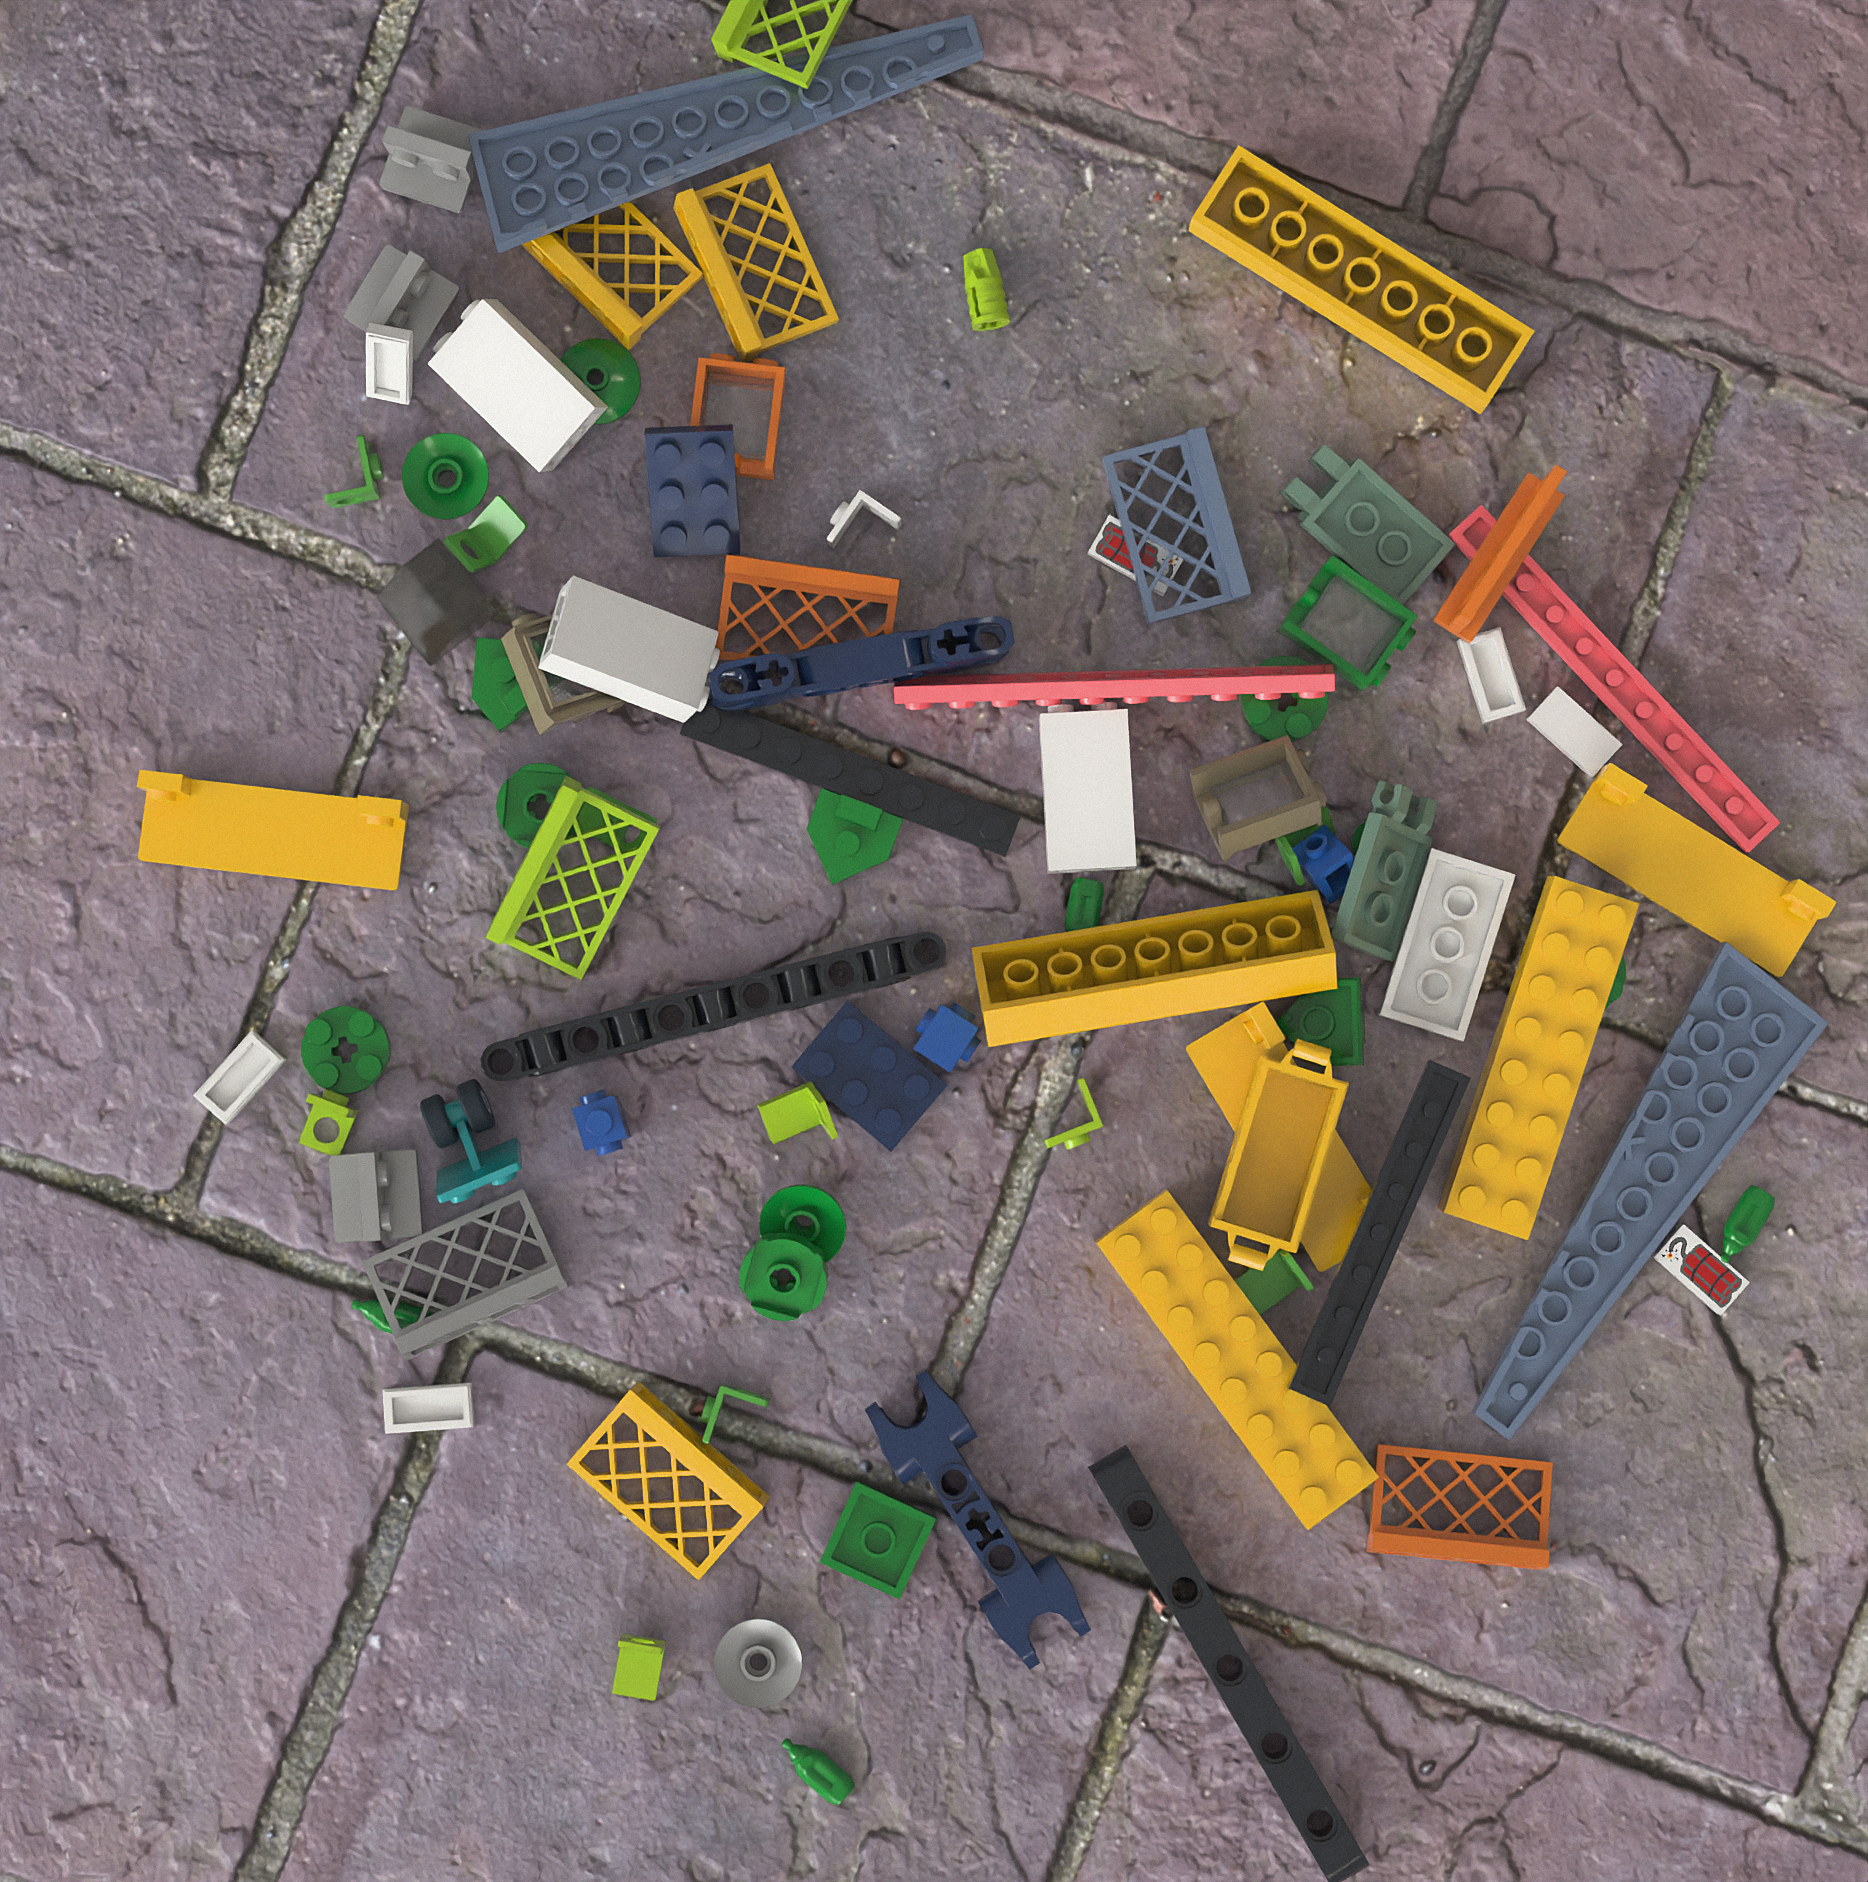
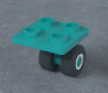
M476 1079L459 1084L456 1088L459 1099L448 1104L445 1103L439 1094L423 1099L420 1102L423 1119L437 1147L442 1149L457 1143L459 1140L458 1129L468 1158L437 1171L436 1196L439 1203H444L448 1200H451L452 1203L462 1202L476 1193L475 1189L491 1182L493 1186L504 1184L517 1176L516 1172L522 1169L521 1144L517 1137L482 1152L480 1151L469 1124L474 1132L481 1133L494 1127L495 1119L488 1099Z

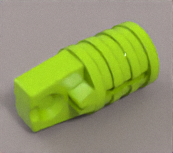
M978 248L963 256L964 288L970 308L969 314L972 319V329L975 331H989L1008 325L1010 323V316L1008 314V305L1005 301L1004 284L993 250Z

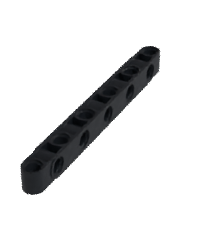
M919 932L904 937L888 938L522 1033L518 1037L495 1042L487 1046L480 1058L481 1068L488 1078L499 1082H509L525 1077H537L910 980L911 977L931 973L939 969L946 958V946L943 939L932 932ZM923 940L932 941L939 948L940 954L937 960L931 964H922L914 956L915 946ZM839 962L849 963L854 969V978L846 986H837L830 980V970ZM754 984L765 985L769 991V1000L761 1008H752L745 1000L747 989ZM669 1006H678L684 1013L683 1024L678 1029L669 1031L661 1023L662 1012ZM585 1028H593L599 1036L598 1045L591 1052H582L576 1044L577 1035ZM507 1050L511 1053L514 1064L508 1073L500 1075L492 1067V1058L496 1052Z
M1124 1445L1088 1466L1327 1881L1342 1882L1370 1865L1128 1447ZM1137 1500H1144L1151 1506L1149 1518L1141 1523L1133 1522L1127 1516L1129 1505ZM1182 1577H1188L1194 1580L1196 1584L1193 1595L1187 1599H1178L1172 1594L1174 1582ZM1225 1655H1234L1240 1659L1238 1671L1230 1676H1223L1217 1672V1663ZM1278 1732L1284 1735L1285 1742L1279 1751L1268 1753L1262 1749V1741L1267 1734ZM1317 1810L1328 1812L1329 1821L1324 1828L1313 1830L1307 1826V1819L1312 1812Z

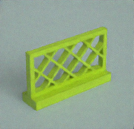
M730 0L711 38L717 56L731 63H734L735 59L806 89L809 88L852 0H818L797 8L795 1L789 0L792 11L768 19L765 7L769 0ZM836 5L833 13H831L830 7ZM825 9L829 19L825 28L807 35L801 18ZM761 15H762L764 21L758 23V21H759V19H760V17H761ZM797 20L802 37L778 46L772 29ZM768 30L774 48L758 54L744 49L751 36ZM817 42L814 50H812L811 44ZM803 47L807 48L810 58L802 73L785 66L782 55ZM777 57L779 63L774 62V61H772L771 59H774V58Z
M566 776L489 926L486 939L502 945L504 942L582 980L660 826L582 788V783ZM584 801L601 809L606 825L582 831L577 814ZM609 814L621 820L612 823ZM573 824L576 834L566 837ZM631 824L647 832L640 846L622 851L615 829ZM609 831L616 853L592 860L585 839ZM579 841L587 863L563 870L558 856L560 847ZM634 856L628 868L625 858ZM619 860L624 878L620 884L602 889L595 867ZM554 862L557 872L547 875ZM589 870L596 891L573 898L566 877ZM560 879L567 901L544 907L538 892L541 885ZM615 893L610 905L608 906L605 896ZM599 898L604 911L601 922L583 927L576 905ZM534 900L538 910L528 912ZM570 907L577 929L554 936L547 914ZM540 917L547 938L531 943L516 934L522 922ZM596 931L589 944L586 934ZM580 936L585 953L579 965H576L561 957L557 943ZM550 945L552 952L543 949V947Z

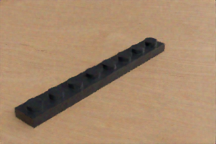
M710 698L707 699L701 712L696 711L683 723L680 731L681 736L839 795L843 794L883 809L884 812L1002 857L1007 855L1021 818L1020 815L745 711L719 709L712 705V699Z
M1432 1060L1427 1061L1287 1388L1327 1406L1331 1405L1471 1077Z

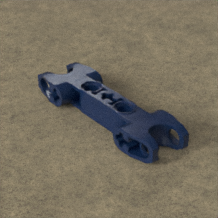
M986 616L947 622L939 625L937 628L927 630L903 631L817 646L790 654L770 653L729 661L717 666L709 674L712 705L722 710L736 711L774 705L786 699L802 696H821L911 680L927 674H950L991 666L1000 662L1009 653V649L1014 645L1015 641L1011 621L998 616ZM991 634L998 639L999 647L995 649L985 648L980 642L979 635ZM941 642H946L948 649H955L952 655H948L946 648H939ZM775 672L776 677L781 679V684L773 686L772 680L767 679L768 673ZM735 678L742 683L743 690L739 694H727L720 689V683L726 679Z
M925 1369L916 1375L928 1404L926 1415L919 1423L908 1427L897 1425L886 1415L876 1401L866 1407L865 1411L874 1427L881 1451L900 1481L905 1484L922 1472L926 1475L997 1587L977 1600L982 1611L999 1638L1010 1646L1030 1670L1040 1663L1036 1650L1028 1636L1030 1624L1038 1615L1047 1612L1060 1614L1078 1632L1080 1637L1091 1631V1628L1079 1606L1073 1584L1053 1553L1033 1565L1029 1562L958 1450L978 1437L958 1403L940 1387L928 1370ZM959 1470L966 1476L967 1483L961 1491L956 1493L949 1492L942 1486L941 1479L947 1471ZM974 1508L979 1513L984 1511L989 1513L985 1517V1522L991 1534L997 1528L1002 1532L991 1536L982 1546H979L977 1542L984 1540V1534L979 1526L973 1524L969 1527L966 1524L970 1520L969 1511ZM1006 1545L1013 1550L1014 1558L1008 1566L997 1567L990 1562L989 1553L995 1546Z

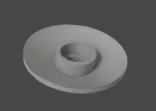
M762 1618L748 1619L731 1627L721 1638L714 1656L715 1676L723 1692L736 1703L750 1708L770 1707L783 1701L795 1689L802 1671L801 1650L795 1637L781 1624ZM756 1653L765 1655L767 1665L761 1669L755 1668L751 1664L752 1655Z

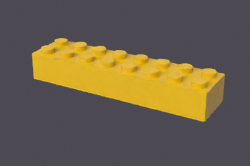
M1239 145L1190 222L1189 232L1479 414L1487 407L1535 332L1530 327Z
M1547 876L1438 1205V1209L1443 1213L1525 1240L1529 1239L1640 903L1557 876Z
M1318 890L971 948L988 1047L1337 989L1336 952Z
M1164 1189L1094 1241L1307 1530L1311 1529L1379 1478L1325 1404L1287 1388L1297 1365L1168 1190Z

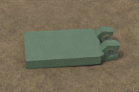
M1324 444L1308 460L1323 475L1330 478L1318 494L1297 476L1280 493L1291 504L1302 511L1297 516L1302 521L1299 524L1337 559L1403 605L1456 544L1360 458H1357L1354 462L1349 458L1344 461Z
M1379 780L1371 799L1374 808L1372 812H1369L1331 938L1378 959L1394 963L1433 838L1426 834L1432 827L1438 802L1429 797L1421 796L1418 798L1412 795V789L1404 785L1396 784L1394 786ZM1419 806V810L1415 814V810Z

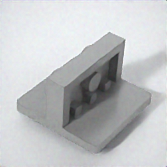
M406 106L398 128L387 126L382 141L389 155L379 182L380 187L386 191L452 212L461 213L476 172L468 134L484 130Z
M385 245L343 316L348 322L365 332L370 322L413 331V360L416 361L422 355L458 296L460 288L457 284L431 270L426 260L410 250L406 255L391 245Z
M415 1149L330 1156L329 1170L335 1242L381 1241L417 1237L423 1234L418 1154Z

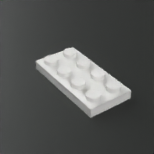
M1433 848L1429 850L1378 1016L1460 1042L1464 1041L1515 874Z

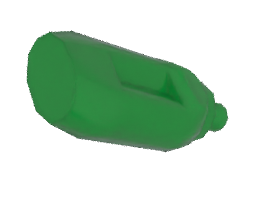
M1075 878L1071 885L1064 923L1066 932L1098 927L1104 896L1102 882Z
M1751 1185L1743 1192L1725 1223L1724 1238L1722 1240L1724 1253L1720 1255L1722 1262L1729 1263L1730 1256L1741 1252L1743 1248L1750 1246L1755 1241L1774 1208L1775 1198L1769 1193L1754 1185Z
M374 1298L364 1302L358 1299L353 1300L352 1308L354 1310L360 1309L367 1320L372 1321L375 1327L381 1331L393 1334L379 1300ZM389 1298L391 1305L394 1298ZM400 1301L395 1315L401 1328L418 1322L423 1308Z
M788 1738L783 1740L782 1747L788 1749L789 1757L794 1764L797 1775L827 1802L837 1806L852 1791L855 1786L852 1778L821 1750L808 1748L806 1745L793 1744L791 1739Z

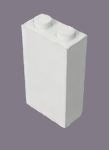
M477 299L463 311L460 317L463 322L454 333L448 332L436 343L433 348L436 354L428 362V365L538 472L553 471L608 406L497 299H482L481 301Z
M572 576L559 592L538 668L684 723L696 711L701 712L707 702L710 688L705 686L708 673L714 670L719 658L720 649L715 648L719 632L579 577Z
M1116 702L1091 705V711L1074 712V705L1048 706V713L1039 715L1047 874L1135 869L1137 865L1128 709H1117Z

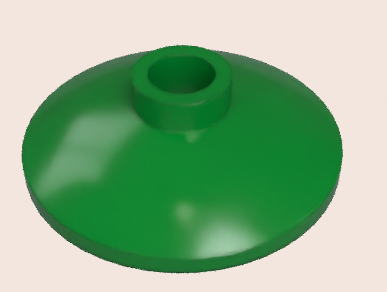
M588 339L573 345L561 357L560 361L608 406L593 425L614 422L626 415L634 406L640 392V372L636 361L623 346L607 339ZM594 371H599L604 375V379L599 385H591L588 382L589 375Z
M453 433L433 434L419 441L408 453L402 469L403 488L409 501L421 513L440 520L460 518L473 511L483 500L489 484L488 464L480 449L469 439ZM446 472H452L455 474V482L447 487L441 485V476Z
M796 1184L778 1190L766 1201L759 1218L760 1237L767 1233H792L802 1236L824 1251L825 1262L831 1260L839 1252L846 1236V1218L840 1204L828 1192L812 1185ZM800 1215L808 1216L811 1218L812 1224L803 1226L797 1221V1217Z

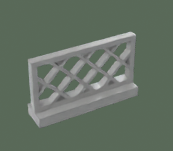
M524 1188L362 1261L393 1332L396 1345L400 1354L406 1360L412 1359L568 1288ZM520 1202L526 1214L520 1234L497 1226L503 1210ZM494 1214L491 1223L482 1220ZM476 1224L488 1229L479 1252L457 1244L464 1227ZM530 1226L537 1240L526 1236ZM494 1232L517 1239L508 1262L486 1255ZM453 1233L451 1241L442 1239V1237ZM435 1242L448 1247L439 1270L417 1263L424 1245ZM523 1242L541 1248L547 1262L532 1270L515 1265ZM454 1250L477 1258L468 1281L445 1273ZM413 1251L410 1260L401 1257L402 1255ZM391 1260L407 1265L398 1289L382 1283L376 1267ZM483 1260L506 1268L500 1284L490 1289L474 1284ZM414 1268L436 1276L427 1299L405 1291ZM512 1271L521 1274L509 1280ZM442 1279L465 1286L459 1303L446 1307L434 1302ZM471 1289L481 1292L473 1297L468 1298ZM386 1291L396 1294L392 1305ZM402 1297L424 1305L418 1322L401 1328L395 1315ZM431 1307L440 1310V1312L428 1317Z

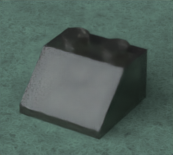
M439 538L405 563L376 598L430 667L499 614Z

